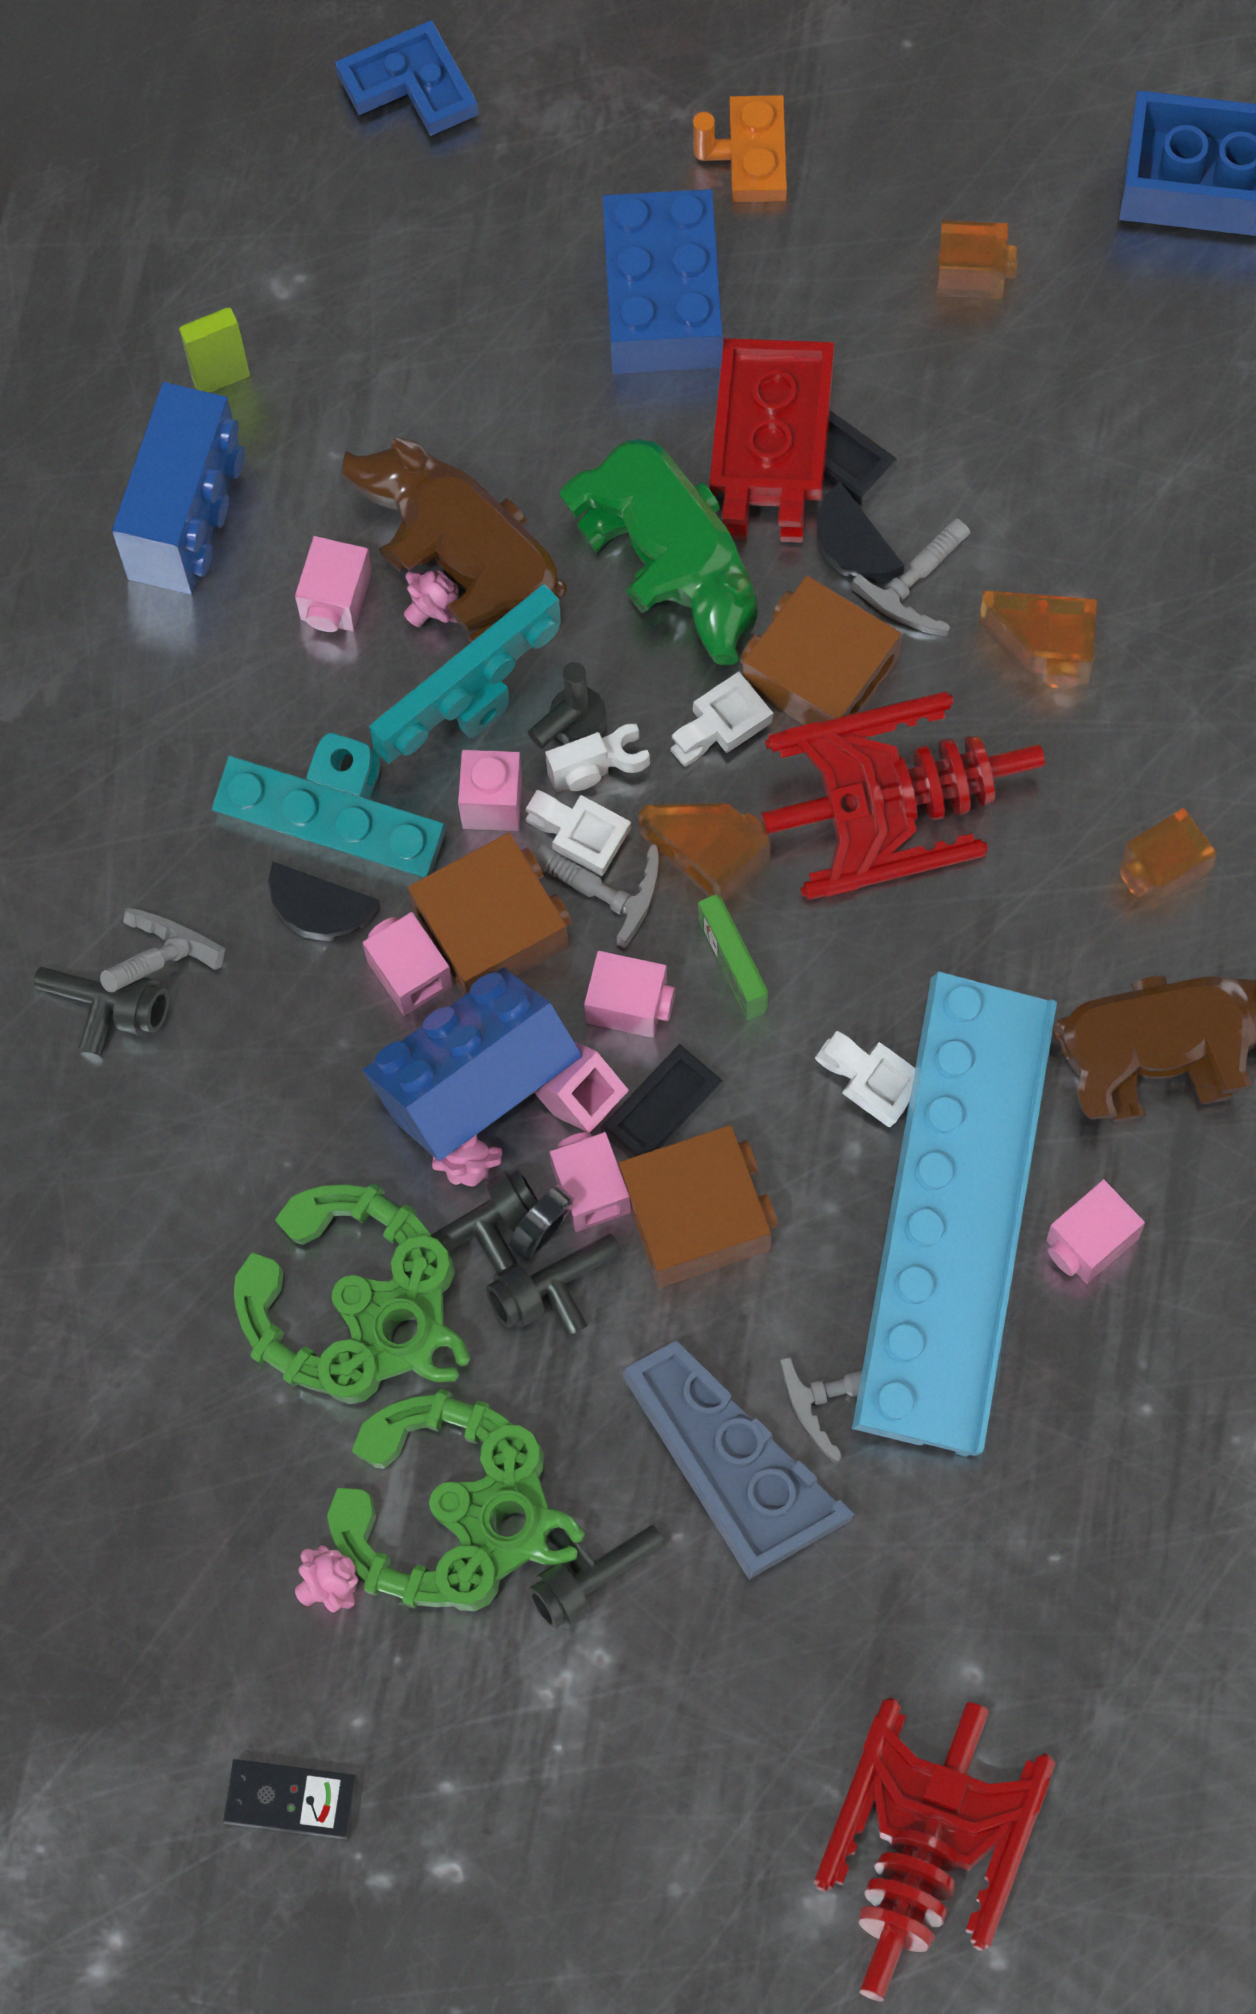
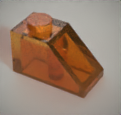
M983 590L979 625L1031 680L1044 681L1048 686L1061 689L1072 688L1078 684L1088 685L1094 656L1097 599Z
M728 803L645 805L638 812L639 834L651 845H657L658 851L707 896L711 897L717 894L718 897L721 896L724 904L730 901L769 863L770 840L768 839L769 834L766 835L764 825L748 812L741 815Z

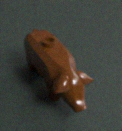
M395 437L391 443V448L367 456H356L348 451L345 452L342 466L343 478L374 503L397 510L403 521L391 539L392 541L379 549L381 555L399 572H402L404 569L409 571L418 564L423 566L435 558L440 568L449 578L466 590L461 598L452 601L445 607L467 632L479 628L468 636L470 643L541 585L545 584L559 600L566 595L567 586L564 581L558 578L557 569L550 554L524 528L528 524L526 517L509 499L505 498L499 503L470 475L428 454L418 442L410 439Z
M1166 976L1147 977L1131 984L1132 992L1088 1001L1076 1007L1069 1017L1057 1020L1053 1026L1052 1032L1055 1039L1060 1043L1063 1056L1071 1068L1080 1076L1077 1097L1083 1113L1091 1120L1111 1118L1114 1123H1119L1146 1116L1143 1107L1138 1102V1076L1150 1079H1164L1188 1072L1201 1104H1211L1231 1099L1233 1092L1247 1090L1253 1086L1246 1071L1247 1053L1256 1048V980L1210 976L1168 984Z

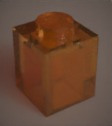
M942 220L937 296L985 299L1003 298L1005 278L1015 279L1017 267V245H1007L1008 223Z
M1182 808L1126 843L1120 872L1129 890L1137 897L1143 895L1152 908L1155 909L1210 875L1217 852L1186 810Z

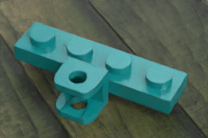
M545 584L536 589L369 725L373 749L389 765L401 754L408 756L418 750L427 740L429 731L445 718L447 720L456 718L460 729L469 738H475L501 717L508 708L510 700L509 690L502 680L513 670L516 660L532 647L539 649L545 646L556 635L561 624L559 598Z
M335 733L326 734L318 743L307 773V780L228 756L211 809L223 815L421 878L432 874L447 829V825L372 801L371 798L380 772V755L366 743ZM352 755L353 763L351 767L346 771H342V761L347 756Z

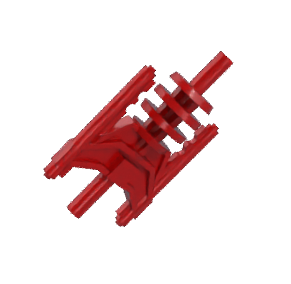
M947 691L768 734V739L765 740L766 749H771L772 753L779 751L780 758L804 753L821 773L826 796L761 812L763 828L766 835L820 821L832 820L837 842L831 866L828 869L808 873L810 881L803 882V887H800L802 897L806 896L807 900L849 892L860 887L985 857V852H988L987 842H983L982 839L974 840L973 833L956 837L955 842L950 845L946 844L944 840L937 841L930 850H926L921 845L897 852L894 851L917 831L914 821L917 819V805L924 804L931 820L944 818V799L950 800L951 806L958 816L969 813L970 794L975 793L980 805L984 807L995 800L993 779L1045 766L1041 745H1033L988 757L985 747L978 736L965 737V753L962 754L959 753L954 740L949 738L939 742L938 761H934L926 745L915 748L913 755L914 767L908 769L904 759L901 756L899 757L897 746L866 739V737L895 731L899 723H904L907 727L917 725L916 723L920 718H926L928 722L946 718L944 711L950 710L951 705L954 704L952 694L948 695Z
M891 1697L888 1700H882L877 1715L875 1714L863 1746V1753L813 1881L817 1885L816 1888L823 1892H827V1889L832 1890L835 1883L843 1886L849 1871V1866L845 1860L848 1856L855 1855L857 1844L853 1839L857 1834H863L875 1802L879 1836L881 1839L889 1841L891 1847L898 1853L886 1852L879 1856L874 1868L883 1878L870 1879L864 1892L866 1899L874 1906H864L860 1909L859 1925L867 1933L878 1939L860 1988V1993L876 2001L884 2000L902 1949L925 1952L929 1950L935 1941V1935L927 1927H940L944 1923L948 1911L939 1900H950L954 1895L956 1886L954 1879L944 1871H955L958 1867L970 1871L994 1850L984 1878L988 1882V1887L985 1890L979 1891L976 1900L981 1908L979 1911L971 1913L965 1932L973 1934L970 1941L974 1944L973 1947L975 1949L984 1951V1949H989L992 1944L1035 1820L1039 1816L1056 1763L1052 1760V1756L1045 1753L1042 1756H1037L1035 1762L1026 1760L1020 1780L988 1784L967 1775L989 1714L988 1709L972 1702L965 1704L942 1766L918 1758L899 1739L906 1715L899 1713L901 1706L898 1704V1700Z

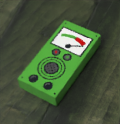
M715 894L699 901L698 922L747 1021L765 1014L768 1008V990L721 896L718 897Z

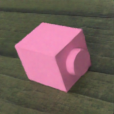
M313 537L295 594L300 620H304L311 627L325 632H335L338 628L352 632L355 631L373 573L368 548L321 537Z
M462 750L458 799L462 829L520 831L523 785L520 752Z
M412 912L401 919L391 917L382 921L371 930L369 938L362 942L368 964L403 1016H406L453 986L449 965Z
M598 951L584 1003L586 1024L654 1038L658 1020L669 1021L676 988L667 985L666 965Z
M574 1041L582 1057L534 1093L554 1117L590 1133L629 1090L596 1050Z
M589 1132L571 1135L559 1142L558 1149L549 1152L551 1168L557 1184L574 1198V1205L569 1213V1217L575 1233L631 1213L630 1196L606 1132L593 1137Z
M1103 1179L1051 1224L1046 1240L1051 1246L1048 1248V1253L1064 1273L1069 1276L1077 1273L1088 1284L1139 1240L1145 1222Z

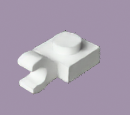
M737 672L693 702V713L698 718L672 734V739L676 744L671 747L670 751L683 767L699 759L715 741L728 753L770 725L773 720V712L742 674Z
M637 724L623 725L614 733L601 738L598 732L546 751L547 774L555 793L566 789L571 791L588 789L597 784L602 776L609 774L608 767H617L628 773L640 772L650 765L648 750L640 751L637 754H628L622 749L627 743L639 739Z
M537 790L526 807V811L529 813L526 817L527 823L541 831L557 834L552 842V850L600 876L604 875L631 828V821L580 795L573 809L552 796Z
M836 1031L831 1039L826 1040L815 1056V1060L826 1069L850 1078L851 1080L842 1094L888 1127L897 1122L910 1102L916 1068L880 1042L868 1054L849 1037Z

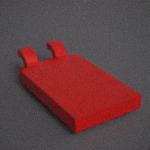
M724 338L709 488L714 496L725 497L722 523L725 524L733 540L748 539L749 505L779 506L778 525L781 526V542L803 543L805 500L822 501L835 360L834 342Z

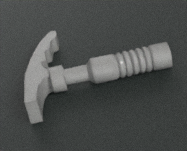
M954 518L909 563L910 568L899 579L893 578L886 585V590L873 585L860 574L852 581L851 589L882 614L903 625L927 634L948 636L950 630L948 623L942 620L935 621L925 614L920 616L910 606L905 608L901 602L910 594L909 588L919 578H926L970 534L969 528L963 521Z
M544 844L541 845L534 856L544 872L552 874L553 877H557L558 880H562L563 883H567L588 897L596 896L610 904V910L619 915L626 914L627 917L624 925L617 935V946L626 950L645 919L654 896L659 869L657 845L649 847L646 859L648 863L644 871L645 878L639 884V893L635 896H631L622 889L616 892L604 885L601 877L585 868H581L575 862L572 863L571 860H567L566 857H562L561 854H557L556 851Z
M127 908L123 919L125 924L133 928L138 927L148 933H155L167 941L164 947L160 949L150 948L104 970L100 975V981L106 991L115 992L163 968L164 962L170 959L178 961L187 955L199 959L216 970L222 966L226 948L176 922L146 911Z
M791 1357L780 1359L779 1364L788 1396L801 1425L821 1452L833 1462H840L841 1453L838 1447L831 1445L825 1431H820L817 1415H812L811 1406L812 1404L820 1405L827 1403V1398L842 1394H848L851 1397L858 1396L862 1370L847 1373L841 1380L824 1384L822 1379L810 1382V1388H808L799 1380Z

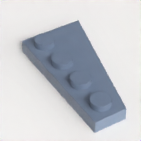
M676 1340L624 1369L622 1375L748 1579L755 1577L851 1522L855 1514L840 1499L836 1502L816 1482L817 1477L800 1460L795 1462L771 1439L773 1434L756 1417L752 1420L730 1399L731 1393Z

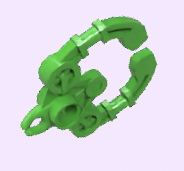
M374 1182L368 1187L344 1184L320 1186L292 1196L275 1219L278 1225L295 1243L304 1245L320 1237L334 1216H353V1218L361 1223H364L372 1216L387 1226L383 1234L384 1238L394 1245L396 1243L399 1244L391 1260L394 1279L390 1281H377L357 1275H348L341 1278L334 1285L332 1302L349 1326L351 1339L334 1342L322 1353L321 1357H318L314 1351L306 1346L300 1349L298 1353H295L281 1343L285 1333L272 1324L267 1311L282 1290L284 1276L282 1268L275 1260L251 1253L235 1275V1308L242 1330L253 1347L250 1357L261 1365L266 1362L284 1374L282 1379L293 1387L301 1385L313 1391L330 1394L335 1400L347 1404L366 1401L377 1391L380 1381L411 1370L433 1382H455L459 1377V1372L456 1368H437L433 1364V1352L440 1346H448L452 1349L458 1365L466 1366L470 1361L464 1340L455 1331L444 1325L443 1292L450 1287L455 1275L453 1257L438 1239L431 1236L427 1228L416 1217L417 1212L415 1209L407 1204L400 1207L384 1196L385 1191ZM406 1320L417 1321V1332L411 1340L402 1344L393 1343V1332L401 1322Z
M440 1388L436 1395L412 1397L391 1404L372 1415L362 1423L352 1452L375 1468H386L400 1456L409 1432L422 1428H429L439 1432L444 1422L466 1428L464 1437L467 1441L475 1444L479 1441L483 1443L480 1461L487 1476L475 1482L442 1483L434 1489L429 1500L432 1514L442 1525L459 1538L461 1545L444 1554L437 1564L436 1571L429 1572L426 1567L416 1565L411 1575L391 1569L390 1556L380 1552L376 1553L367 1542L376 1520L374 1500L367 1492L362 1489L337 1488L327 1518L336 1547L342 1555L351 1559L355 1565V1572L365 1581L364 1590L367 1593L377 1596L382 1591L403 1598V1604L414 1609L418 1605L429 1607L454 1606L460 1611H477L492 1602L499 1591L500 1579L529 1560L546 1565H557L576 1560L578 1551L575 1547L568 1546L554 1551L547 1546L546 1535L551 1529L563 1528L571 1541L575 1543L581 1542L585 1533L573 1517L563 1511L548 1507L539 1480V1476L543 1471L545 1455L533 1433L520 1425H513L502 1415L491 1410L488 1403L479 1400L475 1405L453 1399L450 1391ZM512 1513L526 1515L525 1525L519 1533L509 1537L499 1535V1525L506 1516Z

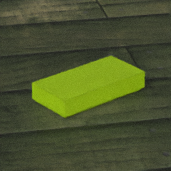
M231 307L214 312L179 328L196 390L211 393L250 377L239 325Z

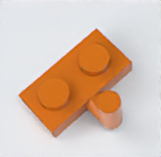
M784 95L730 96V138L715 139V119L712 114L699 112L693 118V153L695 157L701 161L731 160L732 202L786 201Z

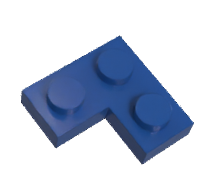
M432 20L335 62L336 73L359 115L407 94L430 136L479 115L478 103Z

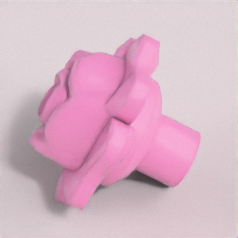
M431 570L427 573L409 571L405 577L409 583L407 590L413 602L404 611L406 619L416 627H421L429 617L444 623L449 621L457 623L445 606L459 599L458 584L450 581L446 574L439 570Z
M476 1134L440 1162L433 1156L432 1168L438 1171H445L449 1182L455 1185L461 1183L473 1187L482 1180L489 1178L490 1168L501 1164L502 1150L499 1147L487 1146L484 1142L477 1140Z
M320 1545L316 1550L304 1549L300 1555L303 1564L298 1569L304 1581L295 1588L298 1600L305 1606H311L315 1602H323L331 1612H336L341 1607L346 1609L355 1605V1598L352 1593L357 1590L358 1578L355 1575V1565L351 1559L341 1555L339 1550H329L324 1545Z

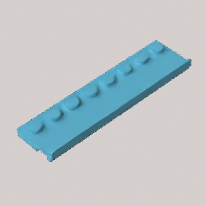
M939 971L931 977L852 1425L854 1430L920 1446L928 1444L955 1451V1454L965 1457L969 1455L977 1456L983 1452L1057 1000L1050 999L1048 1001Z

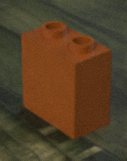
M806 575L794 593L787 591L781 597L772 613L771 619L773 622L762 636L756 634L752 637L741 655L740 663L743 664V677L761 699L803 725L861 712L899 660L902 633Z
M510 832L408 886L414 913L429 938L449 965L450 973L463 995L470 992L474 982L486 974L497 972L504 967L517 977L569 948L567 927L572 925V920L565 905L557 894L550 897L547 895L539 881L544 878L537 859L528 847L520 850Z
M732 1125L618 1162L630 1196L631 1214L658 1289L771 1250L770 1230L778 1228L777 1218L768 1194L757 1196L750 1177L758 1174L754 1154L748 1140L737 1141Z

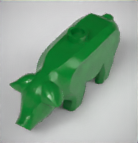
M642 439L628 440L617 445L597 468L580 472L571 478L562 487L559 495L575 519L587 510L577 526L582 537L592 550L597 553L609 540L629 533L631 544L637 556L645 564L634 575L636 580L625 589L641 613L648 611L654 604L664 600L675 601L690 607L693 611L697 633L713 661L720 665H733L739 661L736 651L737 642L743 632H750L754 629L758 616V602L753 584L743 566L734 541L727 528L715 514L720 510V506L710 489L703 482L693 486L661 446L655 442Z

